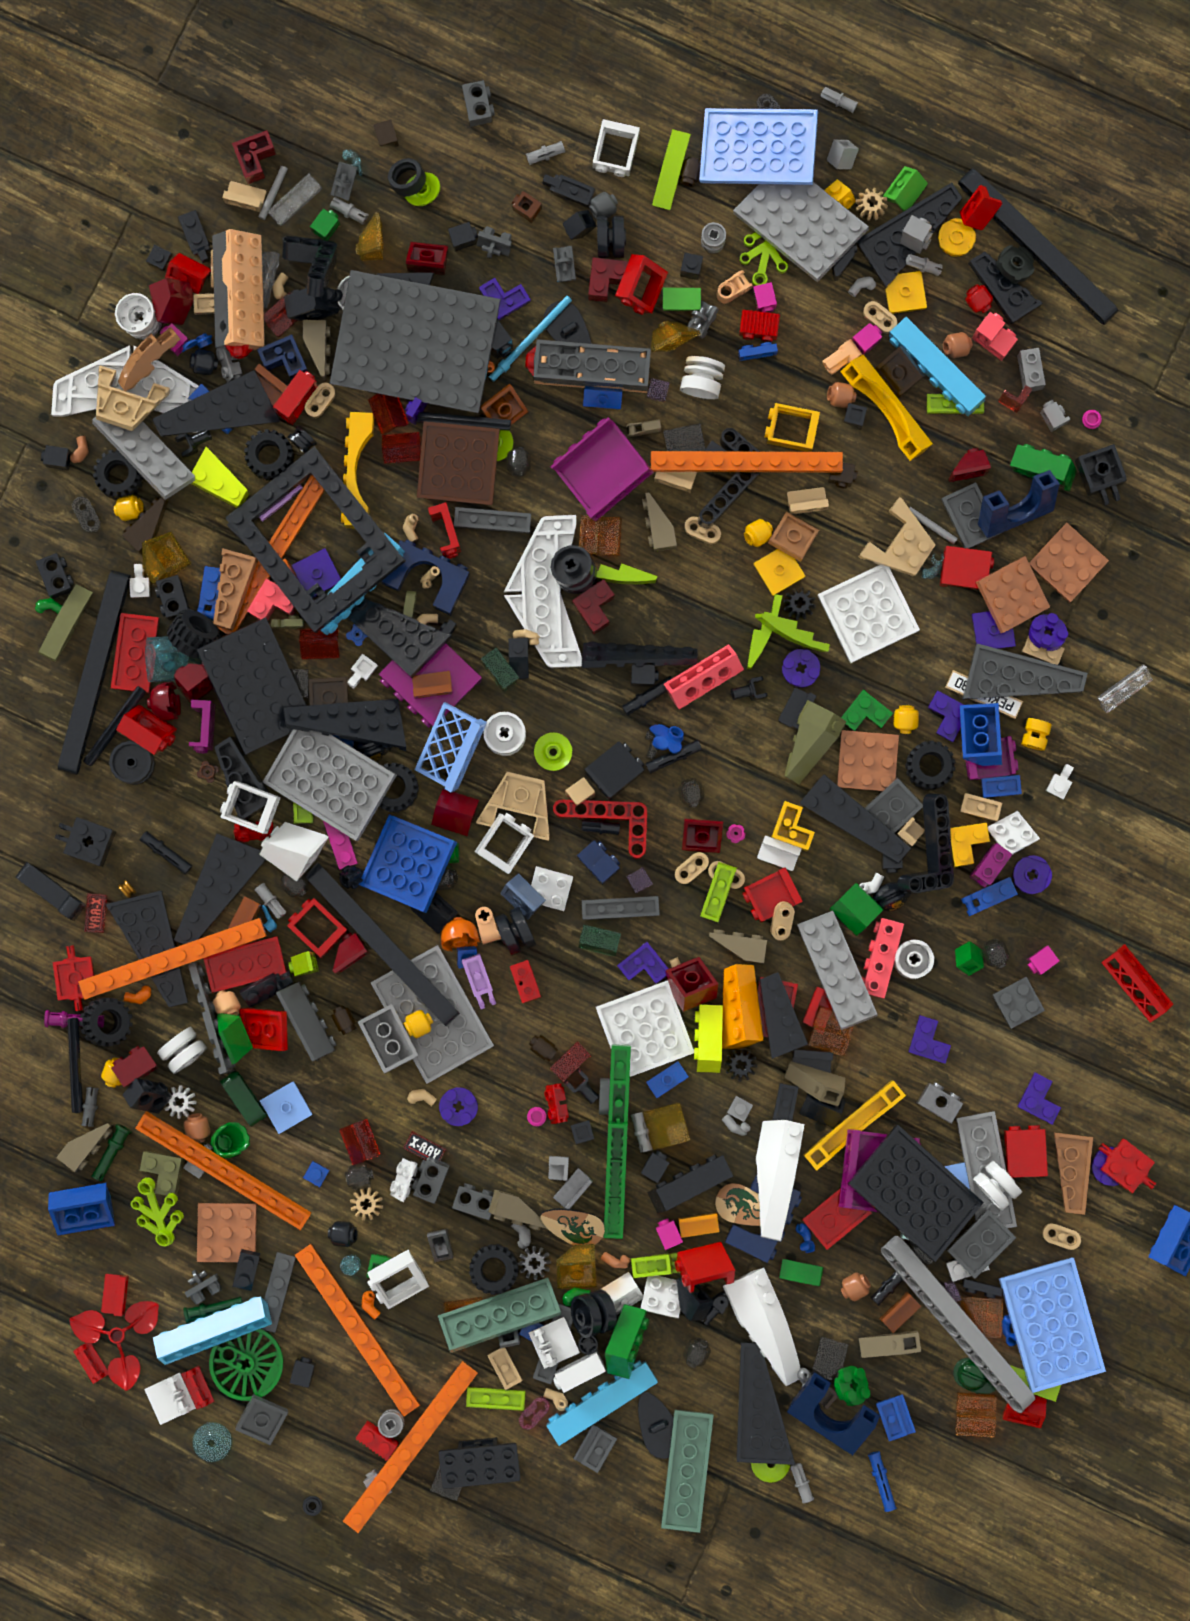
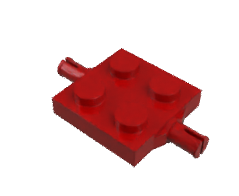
M74 945L66 946L68 958L52 962L57 999L59 1001L66 999L74 1000L75 1011H82L83 995L78 981L95 976L91 956L75 957Z
M1122 1139L1114 1149H1110L1104 1143L1100 1145L1098 1149L1107 1155L1106 1162L1100 1169L1104 1174L1131 1194L1142 1183L1151 1190L1154 1188L1156 1182L1147 1177L1149 1170L1155 1163L1152 1159L1125 1139Z

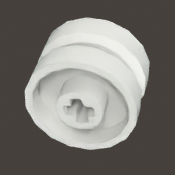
M499 712L487 720L484 729V739L488 748L495 754L511 756L524 746L526 729L522 720L515 714ZM507 731L509 736L507 738L502 737V732Z
M188 1027L180 1032L157 1052L162 1060H168L175 1056L168 1064V1068L173 1074L188 1067L207 1050V1046L202 1040L190 1045L197 1036L192 1027Z
M991 1161L985 1167L991 1179L984 1173H978L973 1178V1181L1003 1211L1009 1205V1200L1003 1193L1005 1192L1010 1198L1016 1199L1022 1191L1003 1168L994 1161Z

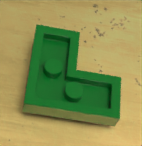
M862 690L841 718L846 721L845 725L852 731L858 728L865 717L881 729L893 712L865 690Z

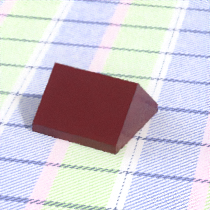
M411 242L406 258L407 271L445 275L448 246Z
M443 788L435 806L431 825L468 837L479 800L456 792H449Z
M684 819L682 850L720 853L723 821Z

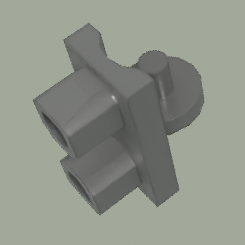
M339 162L331 191L332 196L349 201L358 167Z
M488 226L483 231H479L477 246L481 247L483 251L488 252L487 258L491 259L493 254L498 256L502 254L509 257L512 244L511 234L504 232L501 234V237L494 236L495 230Z
M572 246L553 248L557 283L575 281Z
M701 301L700 311L693 310V317L685 329L686 332L701 339L705 338L709 326L717 317L718 307Z
M193 1270V1278L189 1279L188 1282L190 1285L197 1282L198 1285L186 1291L185 1295L187 1298L190 1296L196 1305L204 1301L206 1298L201 1291L204 1287L207 1286L211 1295L222 1290L218 1281L219 1275L216 1273L203 1281L202 1278L207 1276L206 1271L198 1273L197 1270Z

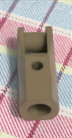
M660 419L626 425V428L629 430L628 437L662 432ZM641 426L642 431L636 432V427Z

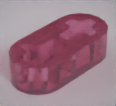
M542 1396L535 1398L521 1413L519 1424L523 1429H532L543 1418L550 1407L548 1399ZM539 1401L541 1403L544 1401L546 1409H540L536 1413L534 1411L538 1406L536 1402ZM533 1413L532 1424L527 1423L525 1425L523 1417H529Z

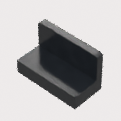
M794 688L778 721L798 731V717L807 700L814 702L816 695Z
M437 892L434 894L427 913L411 907V910L437 934L458 913Z
M793 1050L792 1062L831 1073L833 1053Z
M807 1093L799 1114L835 1128L842 1115L846 1101L841 1099L839 1106L819 1101Z

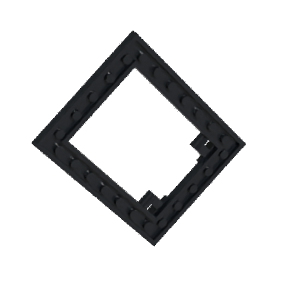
M315 446L226 517L229 524L315 633L319 632L406 562ZM311 475L316 478L366 542L365 545L356 551L366 563L361 567L363 570L334 593L326 594L318 583L309 590H306L253 523ZM372 549L374 553L369 556L368 552ZM317 594L319 598L314 601L312 597Z

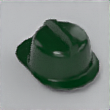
M963 1358L955 1365L953 1371L954 1379L962 1388L980 1395H987L995 1391L996 1388L970 1358Z

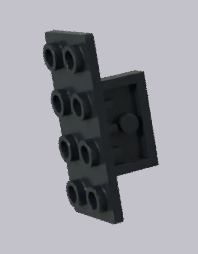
M495 1437L459 1441L458 1448L439 1450L442 1487L444 1489L520 1481L517 1443L498 1444V1438Z

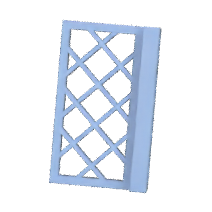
M444 702L415 770L445 786V789L449 792L457 790L487 722L482 719L478 720ZM446 709L453 713L454 720L446 721L444 715ZM466 719L470 721L469 729L463 731L460 720ZM456 722L459 732L451 735L448 724ZM444 726L447 736L439 738L437 733L438 727ZM460 735L463 741L462 745L456 747L452 737ZM449 739L452 749L444 751L441 741ZM437 742L440 753L432 755L430 746ZM453 751L455 761L448 764L445 754ZM441 755L445 766L437 768L434 757ZM428 759L433 768L430 771L422 768L423 762ZM446 768L448 773L447 780L440 778L438 770Z

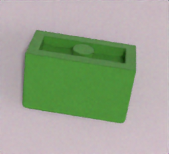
M904 166L883 197H887L889 202L896 203L904 212L912 207L928 183L916 169Z
M663 288L664 311H700L701 288Z

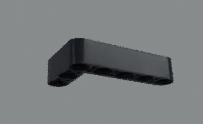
M286 236L283 238L282 258L289 261L312 263L307 277V294L309 296L321 297L324 295L336 265L337 244L327 240Z
M727 428L721 434L720 445L727 452H739L738 449L745 448L747 452H760L733 428ZM727 435L731 436L734 441L727 442L724 437ZM736 472L701 510L698 516L700 527L711 528L762 472ZM741 474H746V475H748V476H749V480H748V481L742 480V479L740 478V475H741ZM732 487L736 489L737 493L730 494L727 489ZM716 501H721V502H723L724 507H723V508H718V507L715 505V502H716ZM709 515L712 518V520L706 522L703 520L702 516Z
M929 793L923 799L928 871L902 875L897 883L899 890L902 892L921 893L951 887L954 882L948 798L944 794Z

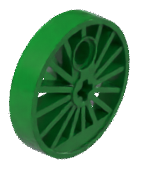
M255 1330L260 1334L251 1351L252 1332L247 1334L246 1350L241 1336L237 1337L240 1349L237 1348L232 1340L227 1341L229 1345L225 1347L216 1345L212 1348L209 1359L210 1374L218 1389L228 1397L241 1401H250L252 1395H246L248 1376L254 1395L259 1397L265 1396L277 1385L283 1371V1353L277 1340L266 1330ZM265 1335L270 1341L254 1353L262 1336ZM273 1343L277 1351L257 1357ZM226 1349H231L234 1352L233 1359L226 1358ZM217 1350L220 1351V1358H215ZM276 1356L273 1363L259 1362L261 1360ZM249 1359L251 1366L244 1367L243 1361ZM215 1362L225 1363L229 1367L216 1371ZM259 1366H265V1367H271V1368L269 1369V1371H267V1370H265V1369H263V1368H261V1367H259ZM236 1369L222 1382L220 1381L217 1374ZM257 1371L266 1375L265 1379ZM239 1373L231 1390L226 1388L224 1384ZM243 1375L242 1395L234 1393ZM254 1376L262 1384L259 1391L257 1389Z

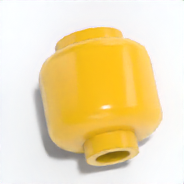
M135 495L118 498L116 505H114V513L122 521L137 519L144 511L142 500Z
M762 519L750 523L746 526L744 532L746 542L755 547L767 543L772 536V525Z
M901 705L899 709L894 711V727L899 729L900 733L911 734V730L918 728L919 712L914 709V706Z
M417 1010L406 1016V1022L403 1024L410 1037L413 1036L417 1039L431 1032L433 1020L429 1013L425 1014L422 1010Z
M112 1058V1060L106 1061L101 1074L105 1084L112 1088L122 1085L111 1069L114 1066L112 1063L119 1058Z

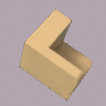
M583 777L566 789L565 795L568 798L570 797L575 805H579L586 799L592 800L595 797V791Z
M913 817L896 834L910 847L916 843L917 839L925 831L914 821Z

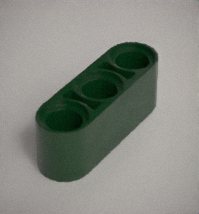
M237 1070L220 1080L223 1088L251 1127L267 1117V1113Z

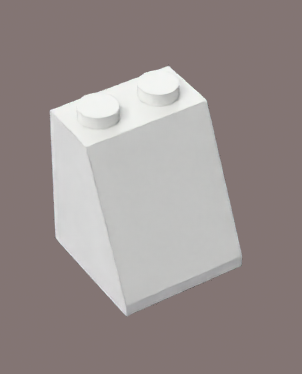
M284 822L280 828L277 826L272 831L270 838L267 836L261 844L263 848L259 855L295 881H298L316 861L328 836Z

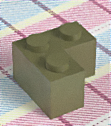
M143 1151L140 1171L159 1174L155 1194L167 1196L169 1193H174L176 1196L178 1195L184 1158L152 1151Z

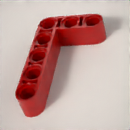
M558 800L555 802L553 811L558 818L629 821V854L634 859H640L645 855L647 808L643 803L585 800L579 805H584L587 810L584 814L580 815L575 811L578 805H575L572 800ZM565 804L567 806L566 813L559 814L556 811L557 806ZM598 805L605 807L606 811L603 815L595 813L594 810ZM622 806L625 809V813L622 816L615 815V807ZM641 807L644 810V814L637 817L633 814V809ZM635 826H641L643 833L640 836H636L633 834L632 829ZM634 845L642 847L643 852L640 855L632 853L631 849Z

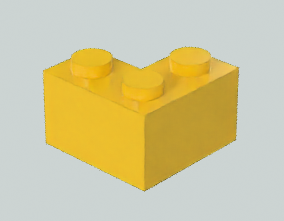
M784 801L771 838L799 847L807 852L815 832L797 826L803 807Z
M987 823L950 828L953 868L974 864L971 846L990 842Z

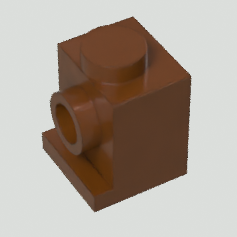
M524 191L520 195L517 194L512 201L513 211L527 219L531 224L542 210V203ZM527 205L530 208L528 210H524L523 206Z

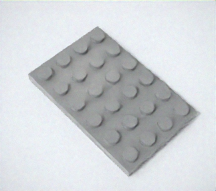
M814 182L813 185L759 184L733 210L734 215L816 282L869 230V226Z
M293 729L263 783L350 838L359 841L397 775L331 734L326 736L322 735L321 732H305Z
M438 945L410 961L460 1013L447 1026L431 1012L393 970L371 982L384 1008L393 1004L402 1024L406 1022L405 1018L407 1015L417 1010L430 1014L433 1020L431 1032L417 1039L413 1036L410 1037L419 1055L413 1060L426 1084L494 1046Z

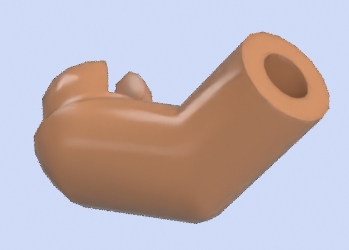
M86 436L76 438L78 448L70 455L71 462L80 463L88 455L89 450Z
M604 1252L601 1257L603 1262L613 1268L626 1269L631 1262V1259L626 1255H622L619 1260L611 1254Z

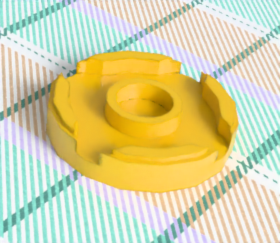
M959 218L945 222L938 233L940 248L950 256L959 257L966 255L972 249L976 240L975 230L972 227L965 226L962 219Z

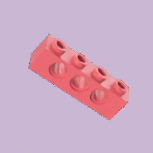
M728 644L664 683V686L678 709H681L723 682L736 676L744 668L737 654Z

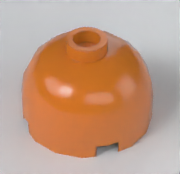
M462 917L453 918L452 921L443 927L441 932V946L446 951L452 952V948L478 946L477 942L480 943L476 926Z

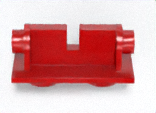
M272 822L268 834H262L239 824H234L233 832L236 841H264L267 836L271 837L274 826Z
M561 1083L545 1086L544 1095L546 1101H548V1118L551 1120V1124L567 1122L569 1117L567 1104L560 1105L559 1102L566 1100L564 1087H562Z
M85 1343L73 1351L93 1384L108 1375V1369L92 1344Z
M199 1366L181 1374L196 1409L215 1402Z

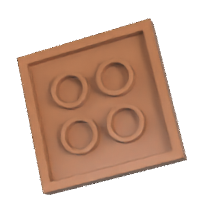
M1066 522L1029 564L1034 572L1070 603L1109 560Z
M1026 556L1011 562L976 582L1000 633H1004L1050 608Z
M842 730L837 785L845 789L882 792L896 779L899 735Z
M198 1203L197 1262H238L241 1249L256 1252L257 1203Z

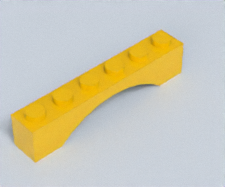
M864 354L852 360L840 371L852 387L869 397L884 413L894 430L899 448L909 461L920 456L933 444Z
M350 412V418H346V429H349V436L345 437V448H348V455L344 456V466H347V474L343 475V483L369 514L370 510L359 493L356 472L361 452L374 435L373 413ZM341 513V523H344L346 528H354L346 516Z
M891 1080L806 1151L803 1156L817 1171L846 1145L848 1129L863 1131L906 1095Z

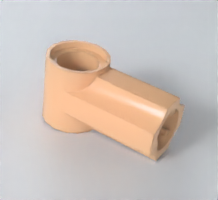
M852 339L842 344L836 352L824 359L822 363L828 373L833 375L863 354Z

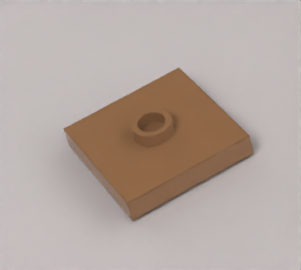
M786 512L768 544L801 562L819 530Z

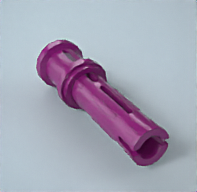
M46 1010L44 1025L47 1028L49 1026L65 1028L68 1026L67 1020L69 1018H78L79 1022H82L83 1018H80L81 1014H68L66 1011L57 1013ZM99 1015L98 1027L104 1028V1015Z

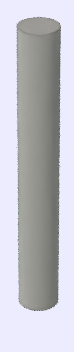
M280 167L258 216L260 219H266L288 168Z
M912 507L909 508L920 523L954 545L958 539L957 537Z

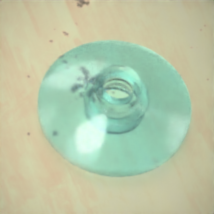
M216 1422L202 1425L197 1429L193 1437L195 1453L201 1459L208 1462H216L223 1459L229 1453L232 1446L230 1432L225 1426ZM208 1440H213L215 1445L209 1446Z

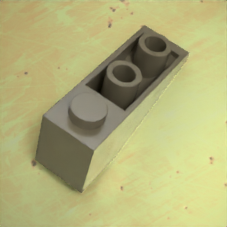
M303 320L304 343L322 380H327V375H330V363H327V356L331 354V347L327 345V337H331V326H328L326 320Z
M649 492L645 493V499H642L643 509L648 512L645 522L646 528H650L651 536H648L649 547H653L654 552L676 549L674 526Z
M714 929L713 933L709 932V937L743 961L764 964L767 940H763V936L752 935L751 938L744 937V933L738 932L726 935L725 931Z
M790 1061L784 1078L819 1101L839 1106L844 1094L845 1077Z
M107 1123L68 1142L56 1158L72 1171L76 1172L79 1169L82 1171L89 1163L87 1161L88 1157L91 1154L95 1155L100 1149L99 1143L102 1139L106 1140L113 1132L111 1130L113 1124Z
M494 1190L488 1211L494 1215V1219L505 1221V1218L511 1219V1223L523 1226V1223L530 1224L529 1228L540 1230L541 1227L547 1229L541 1218L519 1197L511 1193Z
M917 1330L859 1338L861 1358L921 1352L919 1332Z

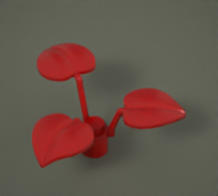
M143 1301L131 1305L125 1313V1320L130 1325L123 1329L116 1327L110 1331L102 1330L105 1326V1320L97 1311L89 1310L71 1317L69 1321L72 1331L84 1343L93 1344L98 1342L100 1333L109 1335L110 1341L117 1344L121 1358H114L110 1362L108 1375L116 1385L125 1391L131 1389L138 1380L140 1363L134 1355L124 1356L121 1343L125 1340V1332L132 1327L139 1334L151 1332L158 1321L159 1305L151 1301Z

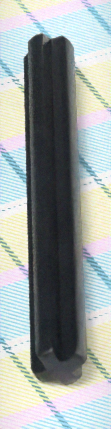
M420 412L417 416L419 423L428 421L497 428L503 431H510L511 420L429 412Z
M137 686L83 759L85 764L93 766L117 733L116 729L124 714L135 708L145 695L146 691L142 687Z
M69 1018L67 1023L72 1113H81L83 1111L79 1019Z

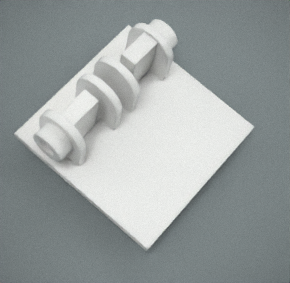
M1018 811L988 826V832L995 841L1012 854L1040 840Z
M536 866L531 886L546 899L542 904L543 906L564 911L573 876Z
M402 1158V1161L397 1166L396 1179L390 1186L391 1196L402 1202L406 1200V1197H409L411 1191L409 1186L413 1185L410 1182L415 1180L412 1177L416 1176L418 1163Z
M661 1276L647 1277L641 1309L647 1312L679 1318L680 1307L676 1280Z
M564 1317L529 1332L544 1369L580 1353Z
M181 1373L144 1389L160 1425L196 1409Z

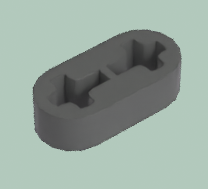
M600 1078L599 1115H609L610 1078Z

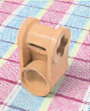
M743 270L719 285L717 290L719 302L727 304L753 288V284L749 283L744 276L745 272ZM728 290L730 295L724 296L721 294V291Z
M485 906L480 907L476 911L475 917L482 944L500 940L501 936L491 909ZM481 910H484L486 913L489 912L490 914L489 916H487L486 921H484L483 918H479Z

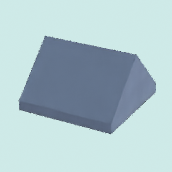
M520 874L512 878L500 893L514 908L519 906L527 920L546 901Z

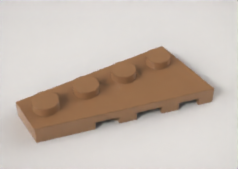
M222 548L221 575L217 588L219 592L215 605L213 624L233 631L258 559Z
M1054 1132L1064 1212L1085 1215L1093 1137Z

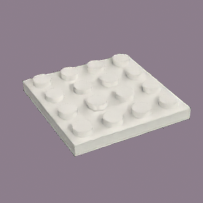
M882 564L817 595L850 664L920 631L890 568Z
M668 980L596 1007L610 1048L612 1044L631 1045L630 1077L694 1053Z

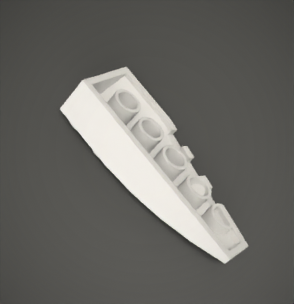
M788 1120L762 1122L756 1154L759 1187L758 1199L760 1202L761 1237L781 1241L805 1124Z
M765 1269L753 1270L735 1279L734 1283L723 1285L739 1324L750 1334V1339L756 1342L761 1349L760 1352L764 1357H767L771 1367L784 1385L788 1386L799 1380L797 1373L800 1370V1364L793 1338Z

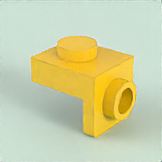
M838 179L824 190L846 209H849L856 202L851 189Z

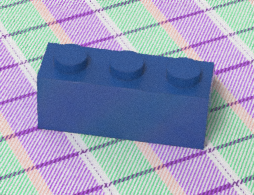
M999 703L960 705L963 759L981 766L1002 765Z
M106 1183L49 1193L48 1211L57 1235L115 1226L111 1195Z
M1174 1205L1168 1214L1164 1227L1160 1230L1155 1245L1151 1248L1149 1258L1185 1277L1190 1269V1212Z

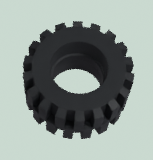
M265 429V432L260 430L256 436L254 434L251 436V441H247V448L244 449L246 456L244 457L254 474L261 479L265 478V480L270 481V478L274 479L294 463V453L290 442L282 433L279 434L276 430L270 431ZM270 445L278 447L280 456L273 464H263L259 461V453L264 447Z
M117 449L115 452L109 450L107 455L103 453L101 455L103 458L101 460L98 458L96 461L97 466L94 465L93 468L95 471L93 478L98 488L107 497H111L114 500L132 495L134 492L137 494L139 492L138 488H142L143 483L141 481L144 480V477ZM118 465L126 466L129 469L128 478L121 484L110 483V471Z
M184 609L178 613L168 628L167 636L178 651L191 658L200 659L196 649L219 639L220 631L213 624V621L204 614L191 609Z
M925 741L912 749L907 756L905 768H907V776L910 777L912 783L916 784V787H921L923 790H935L944 786L953 777V772L956 768L954 764L956 762L953 759L952 751L948 750L949 747L943 746L941 742ZM928 754L936 756L941 762V771L933 777L925 775L919 766L921 758Z
M384 764L383 767L397 775L396 777L404 781L405 791L402 796L396 799H390L385 795L379 807L388 812H400L401 810L408 809L407 807L412 806L414 800L417 799V792H419L418 781L415 775L402 764Z
M98 998L95 1001L89 1002V1006L84 1007L83 1010L85 1012L80 1015V1018L83 1019L82 1022H79V1025L83 1026L81 1032L86 1035L85 1039L90 1040L92 1044L98 1046L118 1045L120 1041L126 1039V1035L130 1034L131 1030H129V1027L133 1026V1023L130 1022L132 1014H128L130 1009L124 1007L125 1003L122 1001H118L115 998ZM103 1011H109L115 1021L113 1029L107 1034H104L98 1027V1017Z
M490 1244L482 1247L475 1253L469 1266L472 1283L476 1285L478 1290H482L486 1294L490 1293L491 1295L501 1294L510 1289L516 1281L519 1270L518 1261L513 1252L499 1244ZM490 1258H498L505 1265V1274L497 1281L487 1279L482 1271L484 1262Z

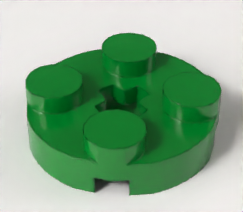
M847 1366L838 1371V1378H835L834 1382L835 1391L838 1398L844 1400L847 1406L860 1405L865 1399L870 1397L868 1381L863 1368Z

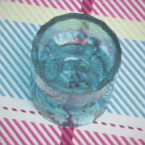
M347 1255L340 1263L341 1271L346 1275H354L361 1268L360 1259L356 1255Z

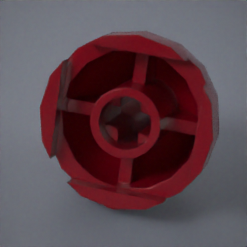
M172 681L155 686L150 693V698L147 699L149 710H152L153 714L162 720L178 719L177 715L181 714L180 695L175 694L174 689H177V686Z

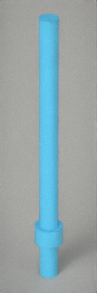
M566 296L505 360L502 359L499 362L498 367L489 378L494 382L503 372L506 373L518 356L571 303L572 299Z

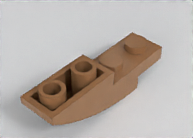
M171 327L157 338L151 333L130 355L118 380L124 391L134 388L141 379L149 376L155 369L151 363L154 360H158L165 351L173 348L180 340Z

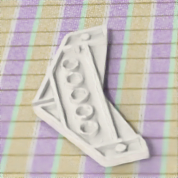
M131 346L125 347L55 381L51 415L53 417H65L96 410L100 365L116 370V376L111 387L123 390L118 380L125 363L131 355ZM154 360L151 364L155 369L151 374L141 379L134 388L126 391L147 398L153 383L170 388L169 395L154 409L155 411L165 413L190 401L187 398L199 386L160 361Z
M576 515L545 516L541 518L504 590V593L522 592V595H504L523 628L538 633L540 636L539 644L534 646L545 664L550 668L582 667V656L560 593L561 587L553 577L550 568L551 560L555 553L563 547L572 545L577 526Z

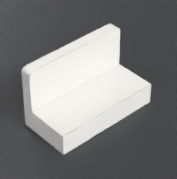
M765 835L757 858L793 871L801 848Z
M629 1272L602 1288V1290L610 1295L615 1306L616 1315L621 1313L624 1304L632 1306L643 1299L642 1292Z

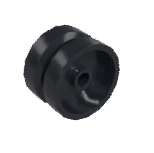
M597 216L598 258H608L609 246H613L614 258H624V246H626L624 216H614L612 218V228H609L607 216Z
M577 545L563 547L555 553L551 560L550 568L552 575L564 591L571 594H579L587 591L594 584L597 569L591 556L584 548Z
M134 741L122 742L116 746L110 754L109 760L110 769L114 776L130 785L143 784L149 780L154 773L156 764L154 755ZM133 759L135 761L134 765L129 766L132 764L131 760Z
M519 906L510 910L512 923L509 922L505 914L494 917L503 943L507 945L512 956L521 952L519 939L522 940L524 947L527 949L536 945Z
M600 1289L589 1294H582L574 1297L571 1302V1317L576 1330L581 1336L588 1338L599 1333L612 1331L615 1328L617 1320L616 1310L610 1295L606 1291Z

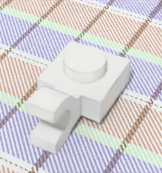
M134 564L135 578H130V597H150V578H144V565Z
M362 654L351 668L354 675L348 680V686L355 689L361 678L367 681L378 665Z
M1065 764L1060 776L1057 774L1053 775L1046 791L1064 799L1072 784L1067 779L1074 767Z

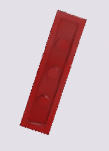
M1125 944L1101 962L1150 1023L1166 1013L1173 1005L1172 1001ZM1115 958L1120 964L1119 969L1114 968L1109 962ZM1123 975L1129 976L1132 979V984L1126 983L1123 980ZM1135 990L1142 991L1144 999L1138 998L1135 995ZM1148 1005L1154 1006L1158 1012L1152 1016L1147 1009Z

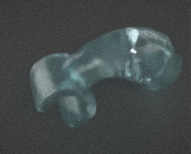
M351 149L343 150V159L352 161V166L358 167L359 176H361V161L358 154Z
M935 553L933 554L931 560L934 566L929 569H923L922 577L924 579H932L939 574L944 559L942 553L940 561L935 560Z

